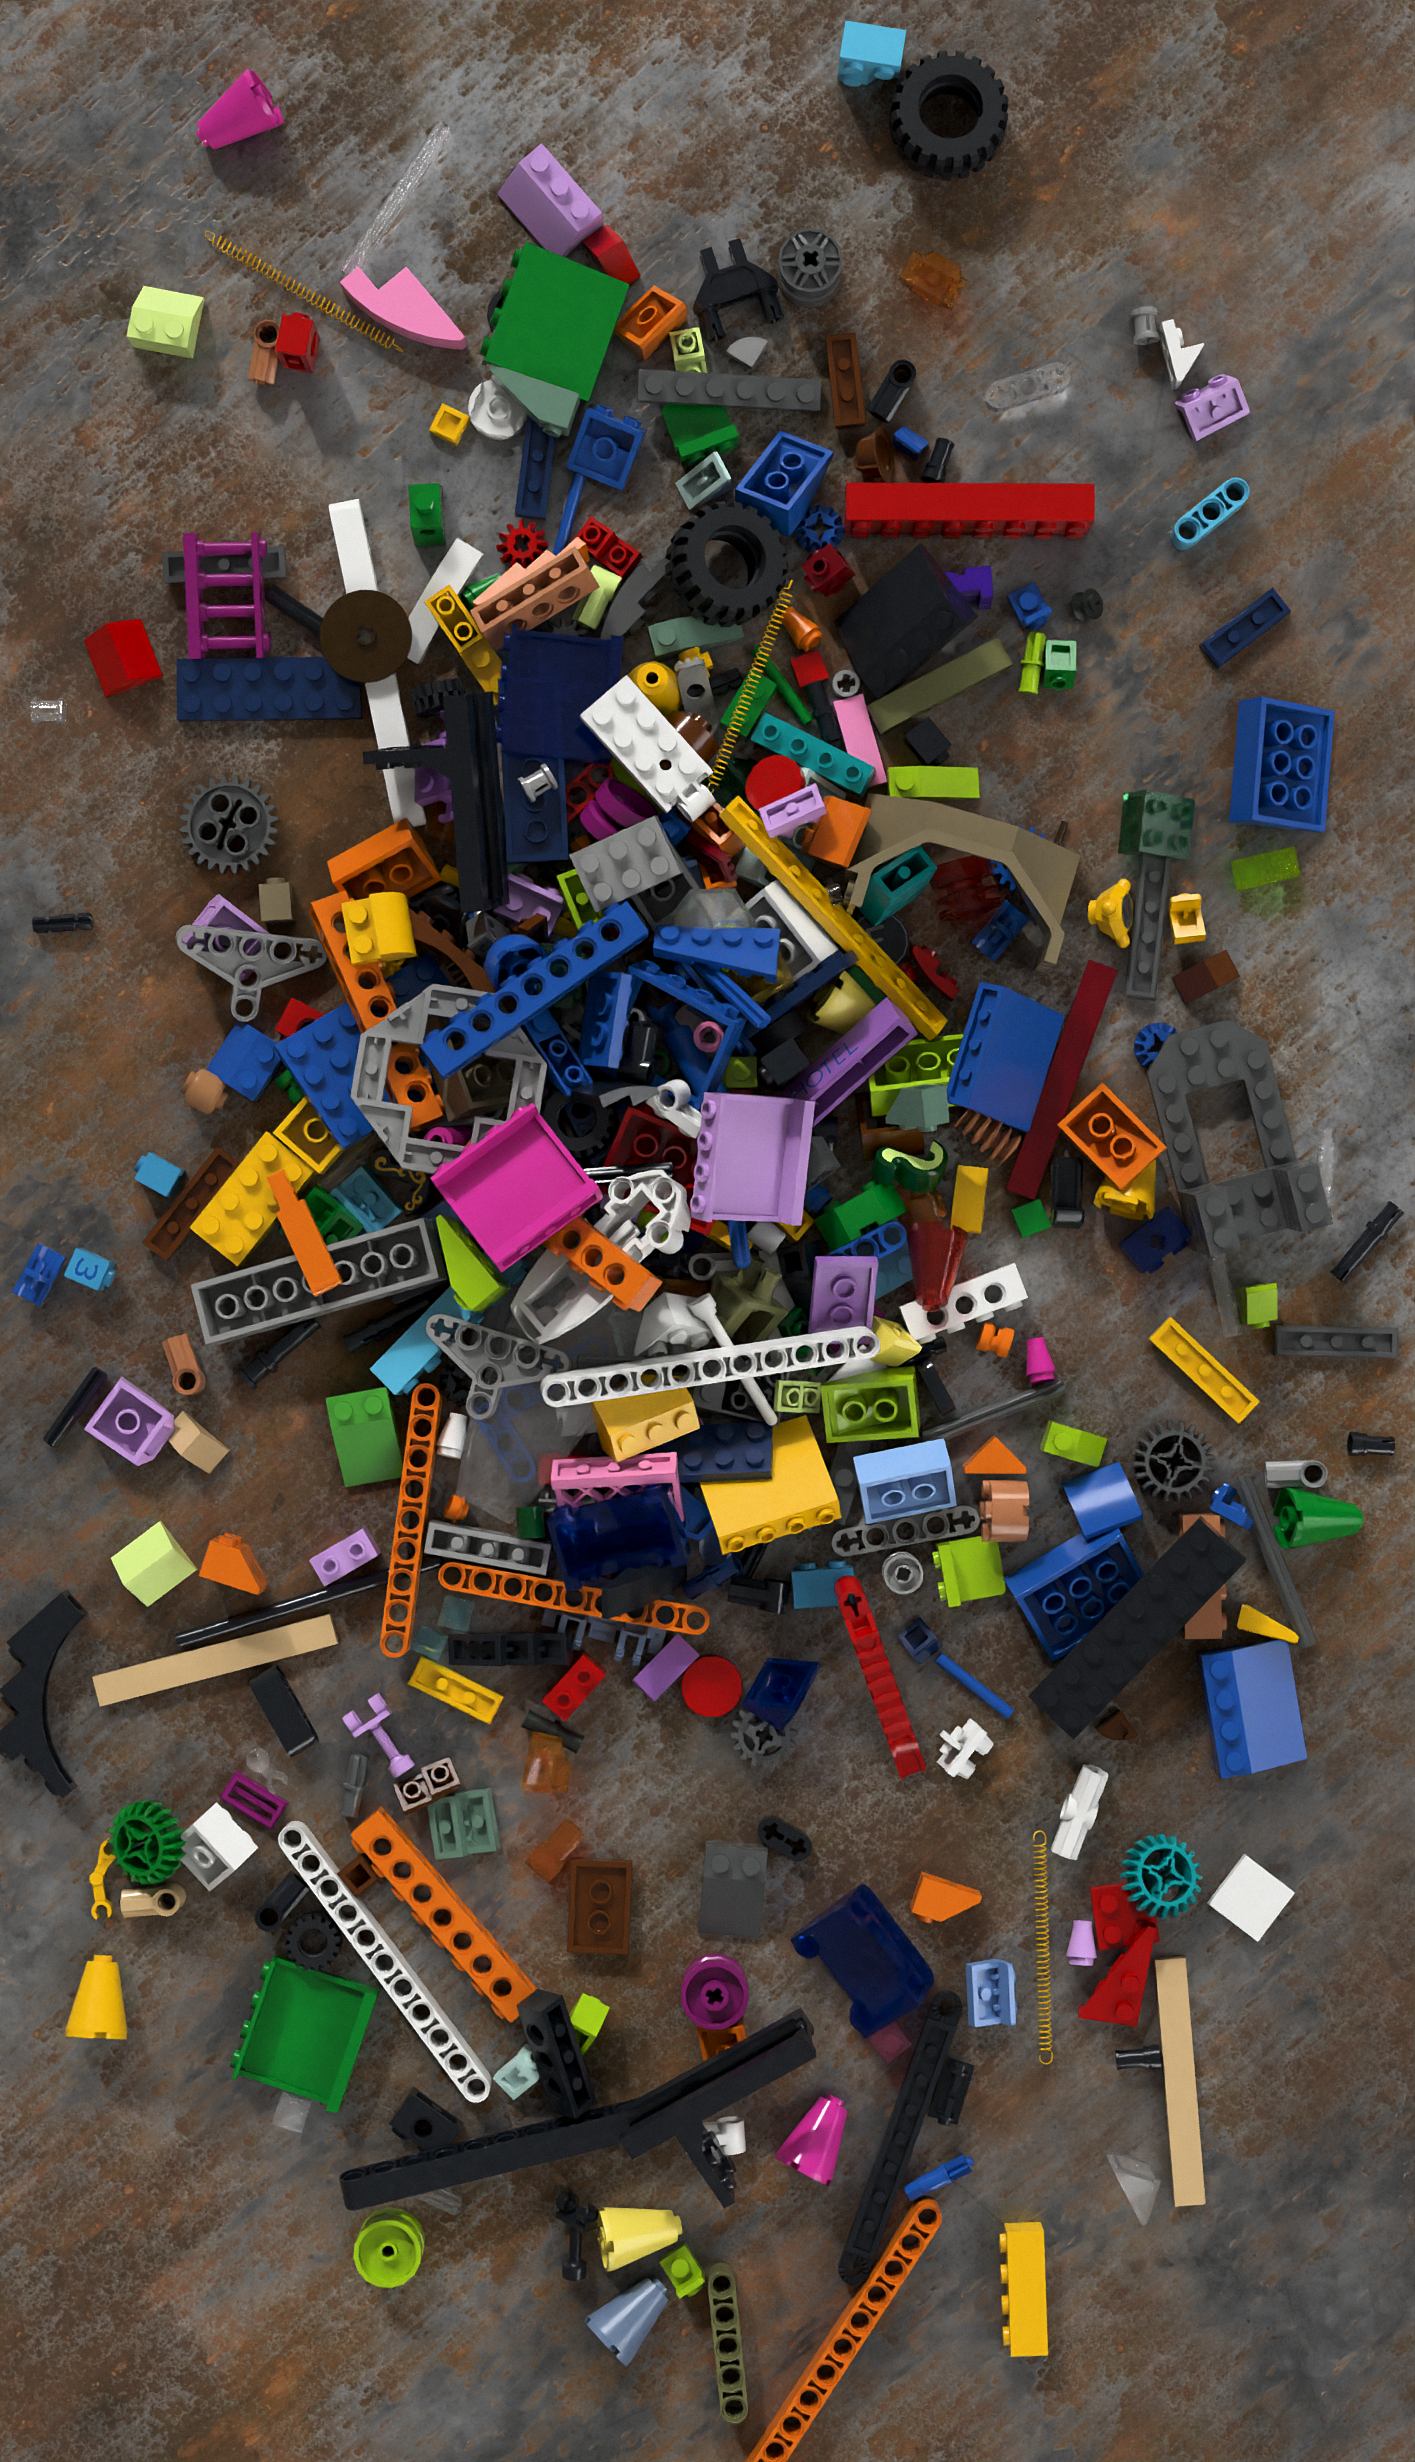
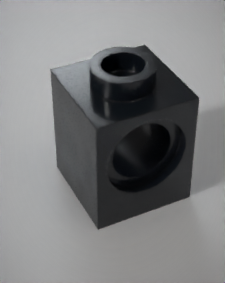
M929 716L907 733L903 739V742L923 766H930L932 764L939 766L950 756L947 751L950 750L952 744Z

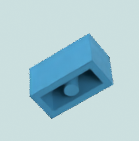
M846 1560L828 1561L827 1567H815V1562L798 1563L797 1569H791L794 1609L839 1606L834 1593V1585L843 1576H854L853 1566L846 1565ZM853 1593L848 1594L847 1596L851 1604H854Z

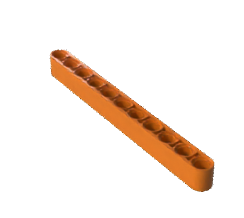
M922 2196L914 2202L870 2269L865 2282L861 2283L745 2462H786L940 2227L942 2215L938 2202L934 2198ZM924 2209H931L935 2212L934 2216L929 2220L921 2219L919 2214ZM907 2235H914L918 2238L917 2242L911 2246L903 2244L902 2240ZM890 2261H897L901 2264V2267L896 2271H889L885 2268L886 2264ZM873 2287H880L884 2290V2293L879 2297H872L868 2294L869 2290ZM856 2313H863L867 2316V2319L862 2323H856L852 2320V2317ZM840 2339H846L850 2342V2345L847 2348L839 2349L835 2346V2343ZM823 2365H829L833 2368V2371L830 2374L823 2375L818 2372V2369ZM806 2391H812L816 2394V2397L812 2400H804L801 2395ZM789 2417H795L799 2420V2423L795 2426H788L784 2421ZM772 2443H778L782 2446V2449L778 2452H771L767 2447Z

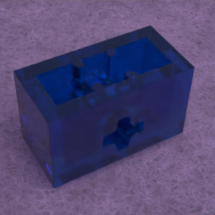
M1164 1206L1153 1215L1152 1219L1144 1222L1118 1243L1117 1246L1139 1273L1148 1271L1152 1274L1165 1263L1162 1258L1168 1253L1172 1252L1175 1255L1189 1244L1186 1239L1192 1234L1171 1208ZM1151 1236L1162 1237V1240L1159 1242L1160 1249L1149 1246L1153 1242L1150 1238Z

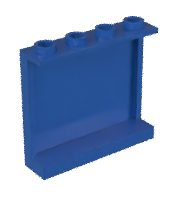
M980 981L947 1086L948 1103L1003 1123L1002 1126L1012 1127L1013 1129L1029 1133L1065 1015L1007 987Z

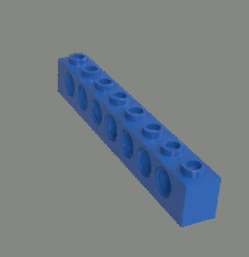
M626 901L621 905L618 902L612 904L602 913L604 915L602 919L596 923L591 920L577 930L579 935L570 941L567 938L561 940L552 947L553 953L545 959L539 956L526 966L528 971L519 977L514 974L500 984L501 990L493 995L488 992L481 996L474 1003L476 1007L468 1013H465L463 1010L454 1015L449 1020L451 1025L440 1032L439 1029H435L423 1038L425 1043L421 1045L422 1052L443 1081L648 938V929L629 903ZM606 928H614L618 931L619 937L614 941H606L601 933ZM581 946H589L594 954L589 959H581L576 955V950ZM555 964H563L567 967L568 972L565 976L558 978L551 974L550 969ZM529 982H538L542 986V991L538 995L532 996L527 994L524 988ZM504 1000H512L516 1003L517 1007L514 1012L505 1014L499 1010L500 1003ZM487 1018L491 1022V1026L485 1032L476 1031L473 1027L475 1020ZM453 1036H461L464 1038L465 1044L459 1050H452L447 1046L448 1040Z

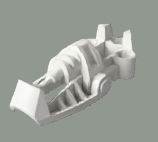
M650 1170L636 1173L629 1177L621 1176L615 1178L608 1188V1195L611 1200L604 1207L606 1214L594 1227L639 1263L655 1248L666 1254H673L679 1251L684 1241L682 1230L689 1232L691 1224V1212L686 1202V1189L671 1179L664 1170ZM631 1188L630 1195L624 1199L625 1191ZM651 1200L660 1213L645 1226L647 1228L646 1235L639 1239L637 1236L641 1232L630 1220ZM668 1231L667 1240L661 1243V1236ZM580 1236L574 1240L573 1248L579 1244ZM549 1249L542 1254L530 1270L510 1306L522 1330L538 1345L561 1337L562 1334L575 1328L599 1311L614 1296L607 1289L603 1293L591 1285L589 1280L592 1277L585 1271L581 1275L566 1264L569 1258L563 1253L559 1257ZM602 1254L596 1258L595 1267L601 1263ZM624 1272L618 1276L617 1285L624 1280ZM566 1276H569L575 1283L565 1293L566 1297L554 1307L546 1305L538 1309L532 1305L534 1301L552 1289Z

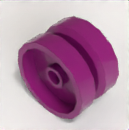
M606 779L595 793L596 800H591L580 814V820L584 827L599 841L652 816L657 815L660 820L659 813L642 794L615 779Z
M709 1953L694 1959L686 1968L681 1981V2004L687 2017L697 2026L708 2030H723L734 2025L743 2016L748 2004V1980L742 1966L732 1957L721 1953ZM716 1988L720 1989V1992L717 1994H712L710 1992L715 1991Z

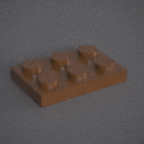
M571 1857L567 1952L629 1955L633 1860Z

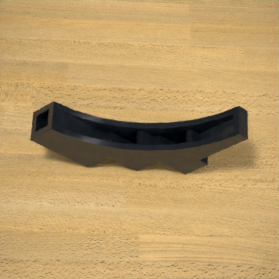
M68 1590L61 1592L6 1642L10 1646L8 1651L11 1656L19 1663L24 1662L26 1666L0 1688V1692L3 1694L1 1699L9 1709L13 1711L16 1709L19 1712L16 1717L0 1730V1755L4 1758L9 1757L13 1761L23 1754L26 1757L24 1762L28 1768L34 1773L39 1772L46 1780L44 1784L47 1789L55 1796L59 1794L62 1799L78 1785L63 1766L53 1744L48 1723L47 1694L50 1674L60 1648L71 1630L88 1613Z

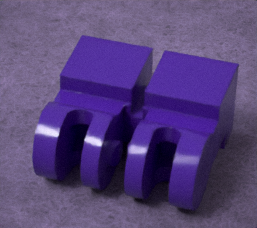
M991 566L965 568L962 575H957L954 572H944L967 603L977 602L978 610L991 608L993 600Z

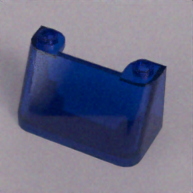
M661 1483L652 1484L644 1487L642 1492L574 1508L569 1504L562 1505L553 1510L554 1514L548 1518L547 1524L566 1592L581 1589V1581L591 1578L592 1582L598 1581L601 1575L622 1571L628 1567L635 1568L653 1563L662 1566L665 1564L666 1559L670 1561L672 1567L687 1564L691 1548L668 1487H662Z
M860 1884L798 1930L790 1939L800 1956L812 1959L818 1955L854 2003L850 2008L849 2019L852 2026L861 2033L864 2039L919 2007L934 1984V1975L928 1963L875 1893L865 1884Z

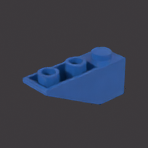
M548 1008L520 1027L533 1047L547 1063L546 1077L566 1097L571 1096L570 1090L593 1083Z

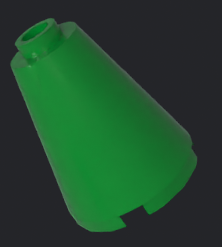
M1292 1487L1281 1489L1275 1499L1273 1515L1279 1516V1526H1273L1274 1534L1278 1544L1284 1549H1295L1357 1534L1358 1530L1363 1526V1513L1358 1509L1357 1505Z

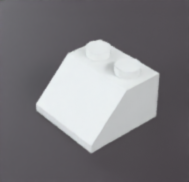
M216 1802L181 1834V1839L187 1843L181 1847L186 1855L180 1860L210 1892L233 1873L258 1847L252 1841L251 1836L232 1820L229 1812L221 1808Z

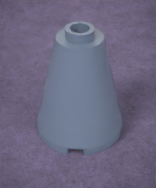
M646 2277L588 2315L583 2321L627 2367L667 2304L668 2299L665 2297V2294L668 2292V2289L656 2277L652 2282Z

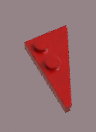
M1148 1922V1925L1139 1931L1135 1936V1942L1125 1954L1122 1953L1107 1971V1976L1094 1988L1095 1992L1085 2005H1080L1077 2012L1078 2018L1137 2027L1156 1932L1154 1922Z

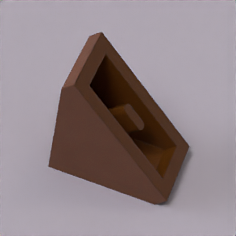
M1224 950L1172 977V980L1186 1005L1239 978L1240 975L1227 950Z

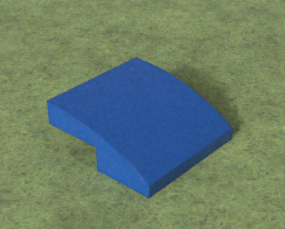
M1119 1462L1062 1483L1064 1493L1072 1507L1075 1519L1085 1540L1143 1519L1140 1507Z

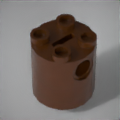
M672 710L666 717V720L703 761L708 764L719 750V745L713 736L710 723L702 716L690 712ZM662 760L659 764L662 770H669L671 768V763L668 760Z

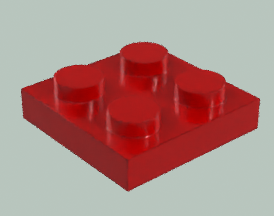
M1143 1880V1883L1146 1889L1148 1890V1884L1145 1880ZM1128 1882L1089 1887L1099 1951L1132 1946L1135 1942V1936L1142 1928L1148 1925V1922H1154L1156 1925L1153 1943L1160 1942L1156 1915L1148 1917L1146 1916V1909L1143 1911L1136 1910L1137 1900L1133 1902L1127 1901L1132 1893L1130 1890L1123 1891L1121 1888L1123 1885L1128 1884Z

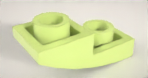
M696 327L669 332L675 370L707 373L700 328Z
M776 1380L773 1411L819 1413L821 1382Z

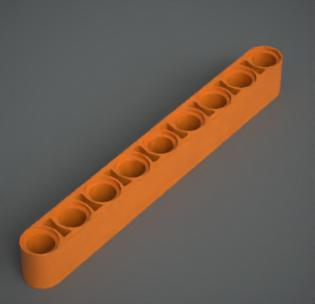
M429 1383L417 1386L411 1401L380 1638V1648L390 1658H398L405 1655L410 1650L437 1449L436 1443L438 1441L443 1395L440 1389ZM426 1389H431L435 1393V1401L430 1406H423L420 1402V1395ZM421 1420H428L431 1424V1432L425 1437H420L416 1432V1426ZM423 1450L427 1454V1463L423 1467L417 1468L412 1462V1456L416 1451ZM413 1481H419L423 1485V1493L418 1498H412L408 1493V1487ZM410 1511L416 1512L419 1516V1524L414 1529L407 1528L404 1523L405 1515ZM406 1542L412 1543L415 1547V1555L410 1560L404 1559L400 1554V1548ZM401 1573H406L411 1578V1586L405 1591L400 1590L396 1585V1579ZM397 1604H402L407 1609V1617L401 1622L396 1621L392 1616L393 1607ZM392 1635H398L403 1640V1648L399 1652L391 1651L388 1646V1640Z
M462 1561L448 1562L440 1568L438 1573L440 1584L449 1590L602 1618V1610L597 1606V1598L602 1595L603 1587ZM449 1567H456L460 1570L461 1580L459 1583L453 1584L447 1580L446 1571ZM480 1572L489 1574L492 1579V1584L488 1589H482L477 1586L476 1577ZM510 1578H516L522 1584V1590L517 1595L510 1594L506 1589L507 1580ZM539 1584H548L552 1588L553 1594L549 1600H542L537 1596L536 1589ZM571 1589H577L583 1595V1601L578 1606L570 1605L566 1599L567 1592ZM663 1598L643 1606L644 1612L639 1617H633L627 1612L610 1618V1620L692 1635L704 1633L710 1623L709 1612L704 1607ZM662 1606L671 1607L674 1611V1619L668 1623L660 1621L657 1616L658 1609ZM692 1612H700L705 1618L704 1625L700 1628L691 1627L687 1621L688 1615Z

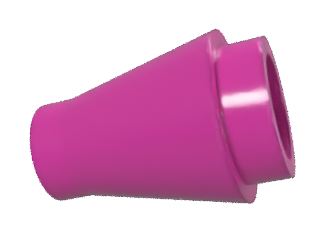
M1044 1337L1026 1340V1377H1030V1383L1037 1384L1055 1380L1054 1372H1056V1369L1046 1347Z

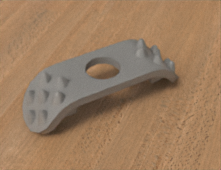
M695 657L693 661L687 658L685 663L678 661L677 665L674 666V671L685 712L696 713L707 720L712 726V733L714 735L718 730L719 721L704 659ZM693 684H700L704 687V693L699 697H691L687 694V689Z

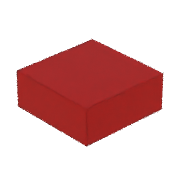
M819 649L790 659V664L800 690L804 689V686L818 680H823V682L829 680Z

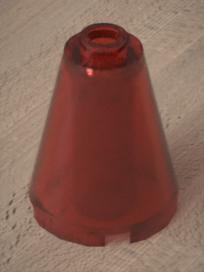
M923 1222L911 1226V1232L907 1231V1243L916 1302L925 1311H940L948 1303L969 1238L967 1232L958 1226L953 1225L952 1230L944 1229L941 1222Z

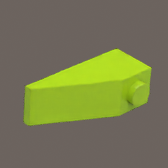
M888 767L886 773L887 796L923 801L980 798L978 768Z

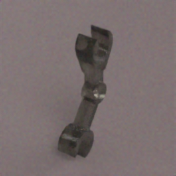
M831 873L818 878V881L827 890L831 906L844 903L840 893L839 883H834Z

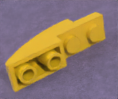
M449 584L424 601V603L484 692L493 691L495 706L499 703L498 679L513 677Z

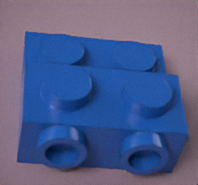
M596 404L595 409L589 407L585 411L566 468L619 490H624L647 430L641 428L642 422L630 416H625L624 420L612 416L614 410Z

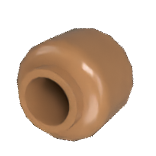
M200 1069L197 1073L192 1071L181 1090V1093L185 1094V1103L205 1114L213 1112L215 1107L221 1110L229 1096V1093L224 1091L226 1083L206 1069Z

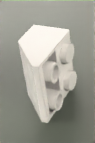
M663 1292L644 1309L634 1349L635 1356L663 1357L695 1352L700 1347L707 1345L714 1335L705 1320L701 1321L699 1317H695L689 1308V1304L697 1298Z

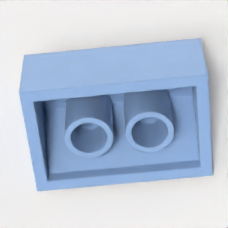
M944 1438L853 1457L866 1524L957 1506L952 1468Z

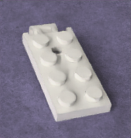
M627 675L580 714L581 721L664 813H668L672 809L671 807L676 804L683 816L690 822H693L716 802L711 792L700 783L706 777L713 774L712 769ZM662 760L670 761L671 768L669 770H662L659 764Z

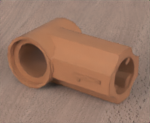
M263 320L255 327V342L247 378L248 381L264 386L275 385L279 364L275 348L280 326L272 320ZM267 331L277 332V338L272 343H264L262 341L263 335Z
M189 1334L178 1335L163 1341L162 1344L173 1374V1386L176 1391L184 1395H197L201 1393L206 1386V1377L200 1370ZM188 1373H192L196 1378V1384L190 1390L186 1389L183 1384V1379Z

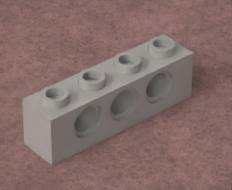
M431 1520L429 1522L424 1553L546 1575L553 1544L552 1541L537 1538L517 1539L515 1534Z

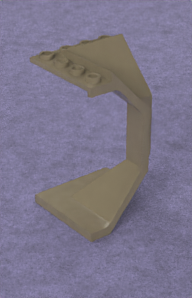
M868 793L864 807L871 809L872 812L842 882L848 883L841 905L846 910V913L851 916L855 906L862 907L873 870L923 843H934L1005 865L1042 932V938L1031 973L1044 976L1057 964L1065 936L1060 924L1081 855L1018 826L940 803Z

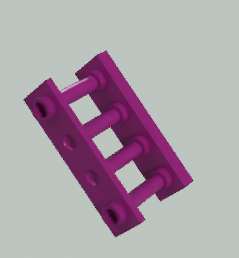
M251 532V542H205L204 539H200V533H183L189 659L205 658V652H209L210 649L256 648V658L266 657V651H271L270 632L265 633L262 557H267L266 538H261V532ZM252 554L253 573L206 574V571H201V558H205L206 555ZM207 586H253L254 605H208L207 602H203L202 590H206ZM255 617V636H209L208 633H204V621H208V618Z

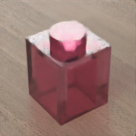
M892 2012L867 2030L868 2039L887 2064L912 2045L910 2036Z

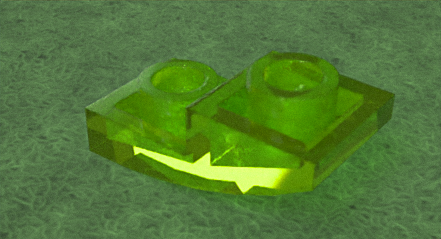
M1295 846L1230 861L1237 891L1301 876Z

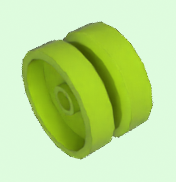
M387 2207L371 2214L364 2221L354 2244L353 2259L361 2276L367 2282L383 2288L403 2285L412 2278L421 2263L425 2246V2235L421 2223L413 2214L402 2208Z

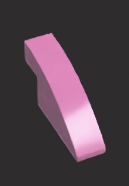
M359 267L340 281L343 292L353 303L373 320L389 330L411 340L431 346L463 350L468 346L463 333L407 267L379 290Z

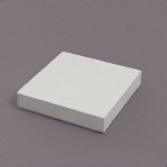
M1243 1854L1207 1903L1258 1942L1295 1892L1246 1854Z

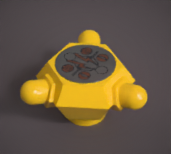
M1127 879L1119 880L1117 884L1101 893L1097 900H1091L1088 905L1090 924L1098 925L1100 931L1115 939L1116 944L1120 948H1126L1130 944L1127 932L1133 922V902L1128 893L1131 884Z

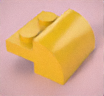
M399 892L369 894V898L341 903L352 965L356 966L381 960L390 962L417 956L405 894Z

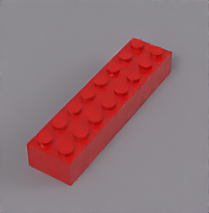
M846 483L844 494V534H850V537L854 539H865L869 537V534H881V538L896 539L899 538V534H912L914 539L930 538V535H942L944 539H958L961 535H973L974 539H989L991 535H1003L1004 539L1013 540L1022 538V535H1034L1035 539L1046 540L1051 539L1052 535H1064L1065 539L1077 540L1082 539L1083 535L1089 533L1095 521V484Z

